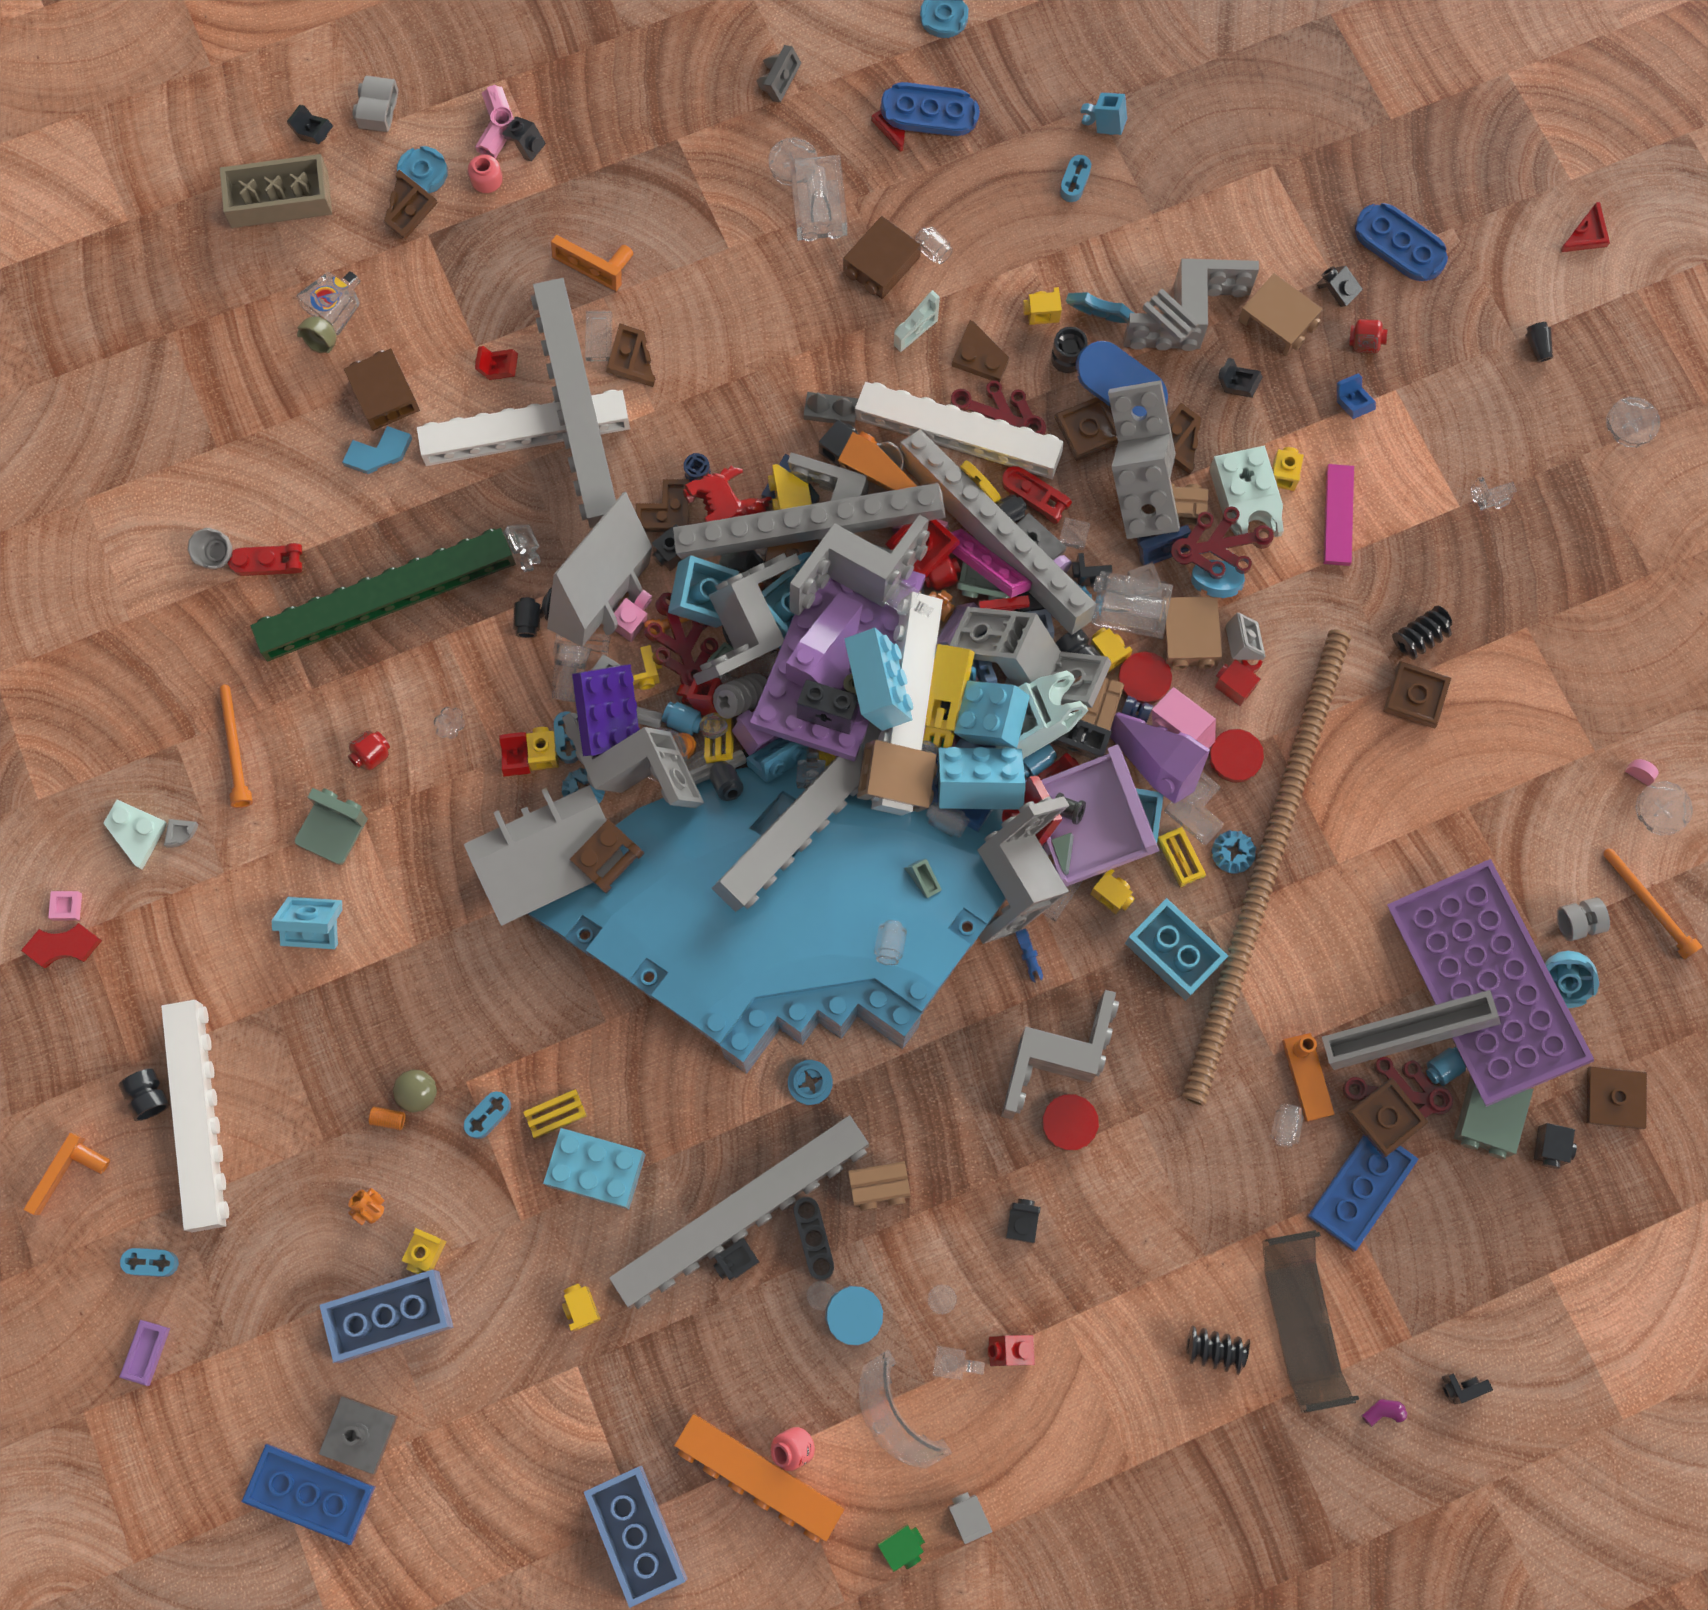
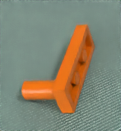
M558 235L551 241L552 258L616 292L622 285L621 270L633 256L632 249L627 245H621L607 262Z
M1311 1033L1283 1039L1282 1043L1305 1122L1335 1115L1316 1052V1040L1312 1037Z
M70 1132L23 1210L33 1215H40L73 1160L102 1175L108 1167L110 1159L82 1145L85 1138Z

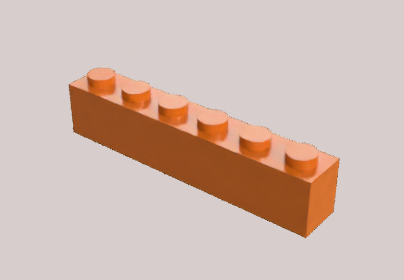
M696 1414L692 1415L674 1445L680 1449L677 1453L680 1457L690 1463H693L694 1459L705 1465L702 1469L704 1472L718 1479L719 1475L730 1481L727 1485L741 1495H743L744 1491H747L755 1496L752 1502L766 1511L770 1507L780 1512L778 1518L792 1527L795 1523L805 1528L803 1534L819 1543L820 1539L827 1542L845 1510L838 1503Z

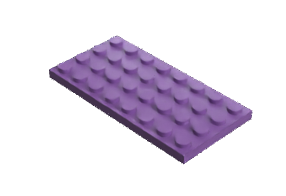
M913 571L907 580L903 579L899 584L900 588L896 597L893 600L889 599L884 607L829 578L826 586L823 589L819 588L815 593V599L810 608H804L799 616L794 614L751 719L750 728L855 762L870 721L861 715L859 707L849 735L798 719L797 702L803 687L786 679V662L800 640L839 592L863 604L858 633L876 628L883 635H887L889 640L895 644L896 641H894L893 635L900 616L897 613L898 604L903 597L911 592L920 593L925 581V574Z
M1491 859L1387 904L1436 1005L1484 991H1491L1501 1024L1452 1037L1486 1107L1594 1062V1058Z

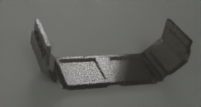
M1316 1230L1262 1241L1264 1271L1290 1386L1294 1391L1301 1413L1354 1404L1356 1400H1359L1358 1395L1351 1394L1341 1371L1316 1264L1315 1238L1321 1236L1320 1232H1316Z

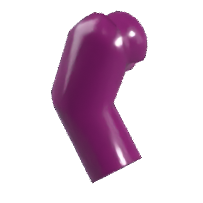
M1380 1399L1361 1417L1372 1427L1382 1417L1392 1418L1397 1423L1403 1422L1407 1418V1411L1405 1406L1399 1401Z

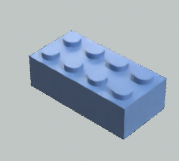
M429 1270L319 1305L333 1363H344L454 1328L440 1272L437 1270Z
M642 1466L584 1492L629 1608L687 1581L688 1578Z

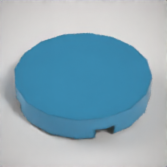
M924 0L920 10V21L923 28L929 34L938 38H950L964 30L968 23L969 9L963 0Z
M420 146L421 149H409L400 157L397 163V171L401 170L429 194L437 191L444 185L448 176V167L443 155L436 149L427 146Z
M1209 560L1211 562L1220 561L1225 565L1224 576L1220 579H1213L1207 571L1197 565L1192 569L1191 583L1200 592L1201 589L1207 591V595L1211 597H1232L1237 595L1239 590L1242 591L1244 587L1245 575L1238 573L1235 567L1225 561ZM1220 567L1212 568L1214 573L1219 574L1222 572Z
M848 1286L839 1290L830 1298L826 1306L825 1321L835 1339L847 1345H861L869 1342L878 1334L883 1322V1309L879 1299L873 1292L864 1287Z

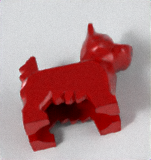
M731 465L728 470L724 468L719 474H707L701 480H694L686 484L683 490V495L689 504L694 502L696 497L704 499L703 504L706 505L704 509L708 511V516L704 518L705 522L766 512V507L769 506L768 502L772 500L771 497L737 499L728 482L743 473V469L734 468Z

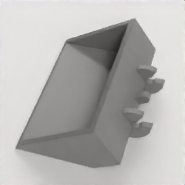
M626 492L622 493L553 576L547 629L583 647L601 623L604 625L603 630L605 634H612L618 625L614 614L618 602L628 592L629 600L634 603L643 591L638 577L649 565L652 545Z
M590 785L555 802L552 801L547 788H544L541 791L548 805L531 813L527 807L522 808L523 817L508 824H505L499 810L493 813L500 827L464 844L501 926L593 883L570 861V858L607 821ZM621 849L597 872L600 877H603L623 857Z

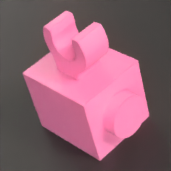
M643 590L634 603L625 598L614 612L618 622L615 631L630 642L633 641L644 627V622L647 621V613L644 610L651 603L652 595Z

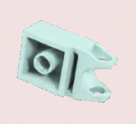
M1265 445L1214 456L1209 470L1222 513L1230 506L1236 507L1240 512L1238 521L1230 527L1235 535L1248 533V522L1259 520L1273 530L1275 537L1282 536L1284 532L1282 521L1283 503ZM1232 512L1226 514L1227 517L1230 519H1234L1236 517V515Z
M1067 670L1054 675L1040 677L1030 684L1026 682L1018 687L1030 695L1018 746L1013 748L1022 749L1023 759L1072 730L1088 711L1087 706L1082 704L1081 701L1061 705L1064 693L1069 690L1075 681L1074 676ZM996 746L997 749L1010 748V747Z

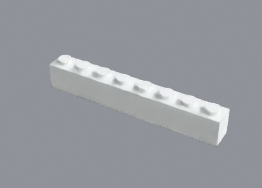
M865 382L855 407L856 420L908 436L921 429L937 445L1010 467L1019 466L1030 473L1049 479L1054 477L1063 450V441L1054 435L1038 434L1028 427L1018 428L1001 419H988L978 412L968 413L954 405L948 404L945 406L938 404L928 397L918 398L904 390L895 391L888 389L885 385L877 382L873 384Z
M607 390L603 394L591 395L600 434L630 429L623 390ZM554 400L552 403L542 405L530 404L520 409L507 408L498 413H479L475 417L463 419L457 417L448 422L426 423L424 426L417 427L421 456L425 465L431 466L563 442L562 434L567 433L566 425L560 426L557 410L562 409L560 402L555 403Z
M911 592L903 597L898 604L899 623L895 628L893 638L902 655L899 663L908 681L905 689L913 702V710H911L913 720L881 731L878 738L880 741L917 750L922 749L943 599ZM878 797L871 799V809L900 816L913 812L912 805Z
M197 1000L162 1005L184 1231L198 1232L225 1227L226 1219L229 1218V1207L223 1199L226 1179L225 1175L220 1171L223 1151L221 1145H218L217 1134L220 1133V1123L214 1113V1106L217 1105V1095L211 1085V1078H214L213 1063L209 1061L208 1051L211 1050V1039L209 1034H206L205 1023L209 1021L208 1011Z

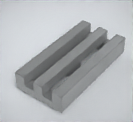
M1163 289L1143 306V310L1179 343L1199 326V322ZM1156 305L1164 314H1166V317H1167L1171 322H1174V323H1175L1177 326H1179L1184 332L1181 333V332H1180L1172 323H1170L1159 311H1157V310L1154 308V306Z

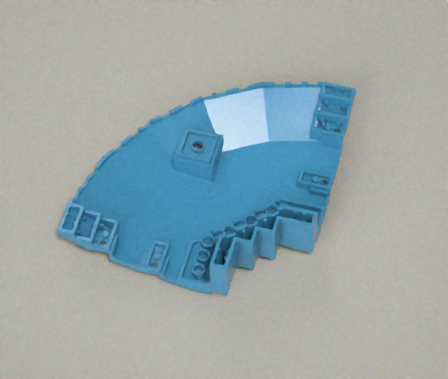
M819 756L810 757L768 783L749 767L739 768L735 770L743 783L744 789L742 794L734 800H721L710 779L696 784L704 802L697 808L670 805L664 798H661L638 808L615 825L645 854L640 859L636 858L610 885L612 888L607 893H604L593 882L528 913V915L566 942L574 945L587 956L603 963L650 998L674 1012L682 1020L720 1046L724 1058L746 1074L779 1030H782L803 1045L816 1026L821 1024L842 1039L857 1017L903 1049L919 1028L921 1015L1007 900L977 850L986 843L984 839L989 834L1000 831L1003 828L1001 824L1003 823L1002 812L1004 809H993L980 831L977 832L931 805L928 809L919 812L913 811L900 816L871 809V799H859L857 794L853 797L849 794L844 799L847 805L837 815L832 812L827 817L830 823L820 833L814 831L810 835L813 841L802 852L798 849L794 852L792 857L795 860L784 871L780 868L774 874L777 879L766 890L761 888L756 893L759 897L750 908L746 909L743 906L735 912L712 887L827 766L822 764ZM624 846L620 848L624 856L628 849ZM927 859L942 889L929 898L923 895L905 870V867L918 860ZM969 923L972 926V930L965 932L962 929V925ZM584 931L590 932V937L587 940L580 938L581 933ZM647 973L654 974V980L646 982L644 976Z

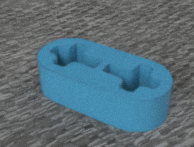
M1076 155L1071 158L1063 177L1060 195L1067 202L1079 200L1088 181L1092 164L1090 159L1084 155ZM1079 165H1082L1083 168L1081 169L1080 174H1075L1076 168ZM1072 182L1076 183L1073 192H1069L1068 189L1071 187Z
M564 711L559 713L554 719L556 751L562 762L572 764L579 760L576 756V750L572 751L571 756H567L565 752H562L567 748L566 741H570L572 748L576 749L573 741L565 734L563 726H560L564 724L562 717L570 713Z
M498 1091L487 1095L465 1119V1132L474 1139L486 1137L509 1113L511 1102L508 1096ZM503 1098V1110L495 1109L489 1115L488 1112L493 1108L492 1100L496 1099L499 1101ZM486 1116L487 1118L481 1124L484 1129L481 1132L475 1130L472 1133L471 1130L474 1127L471 1124L472 1121L476 1120L479 1122Z
M132 1248L125 1251L120 1259L122 1270L127 1274L137 1276L168 1277L176 1272L179 1265L178 1258L173 1252L157 1249ZM137 1254V1258L146 1260V1264L136 1265L135 1270H133L134 1267L129 1264V1260L134 1259ZM165 1256V1259L170 1261V1265L164 1267L162 1272V1267L153 1266V1260L161 1261Z

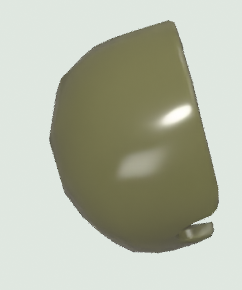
M311 316L297 327V336L302 337L305 344L313 351L330 353L336 344L337 336L334 327L327 320L319 316Z
M416 1069L403 1072L396 1079L393 1087L396 1104L412 1113L427 1109L434 1102L437 1094L434 1079L426 1072Z

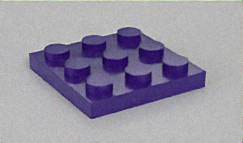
M631 664L572 674L583 756L602 754L640 730Z

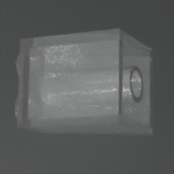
M840 155L789 160L797 241H814L818 238L828 237L836 239L841 236H847V214Z
M1101 570V575L1096 576L1094 582V592H1097L1091 623L1096 626L1163 639L1173 585L1165 581Z

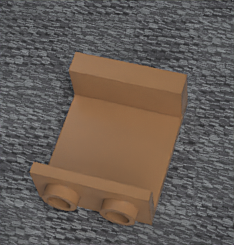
M1273 273L1242 308L1238 321L1245 326L1252 319L1257 321L1286 343L1283 354L1287 356L1292 349L1297 351L1306 339L1304 336L1308 331L1313 333L1321 323L1319 316L1322 308Z
M1217 597L1164 598L1160 609L1161 617H1165L1166 664L1174 670H1184L1188 666H1199L1200 669H1211L1218 666L1222 658Z
M876 739L866 743L857 798L869 800L878 797L912 805L913 811L916 812L928 809L934 797L932 782L938 769L937 763H935L937 754Z

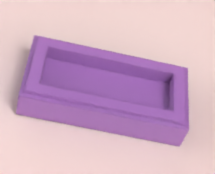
M140 1320L119 1378L150 1386L170 1328Z

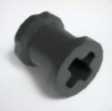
M1059 792L1055 798L1063 797L1064 794ZM1065 797L1069 807L1061 812L1060 815L1072 820L1073 824L1078 825L1084 815L1086 802L1083 800L1077 802Z

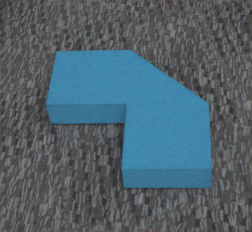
M387 426L377 448L352 440L342 463L348 468L365 474L373 473L378 468L387 464H395L402 461L411 443L412 436L409 433Z

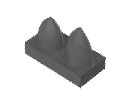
M788 45L783 46L780 54L772 55L763 60L765 66L771 71L769 74L757 79L759 88L768 92L772 101L775 102L782 101L801 65V61L793 46Z
M807 392L804 420L835 424L839 419L844 424L848 423L855 426V407L858 398Z

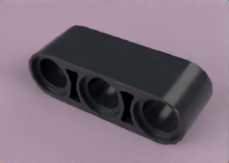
M802 1197L794 1205V1215L809 1272L815 1280L826 1281L834 1273V1261L820 1208L813 1198ZM806 1203L811 1204L815 1208L814 1215L808 1219L802 1218L798 1212L801 1205ZM812 1231L819 1232L822 1236V1242L817 1247H811L806 1243V1237ZM820 1259L826 1260L830 1265V1269L825 1275H817L813 1270L814 1263Z

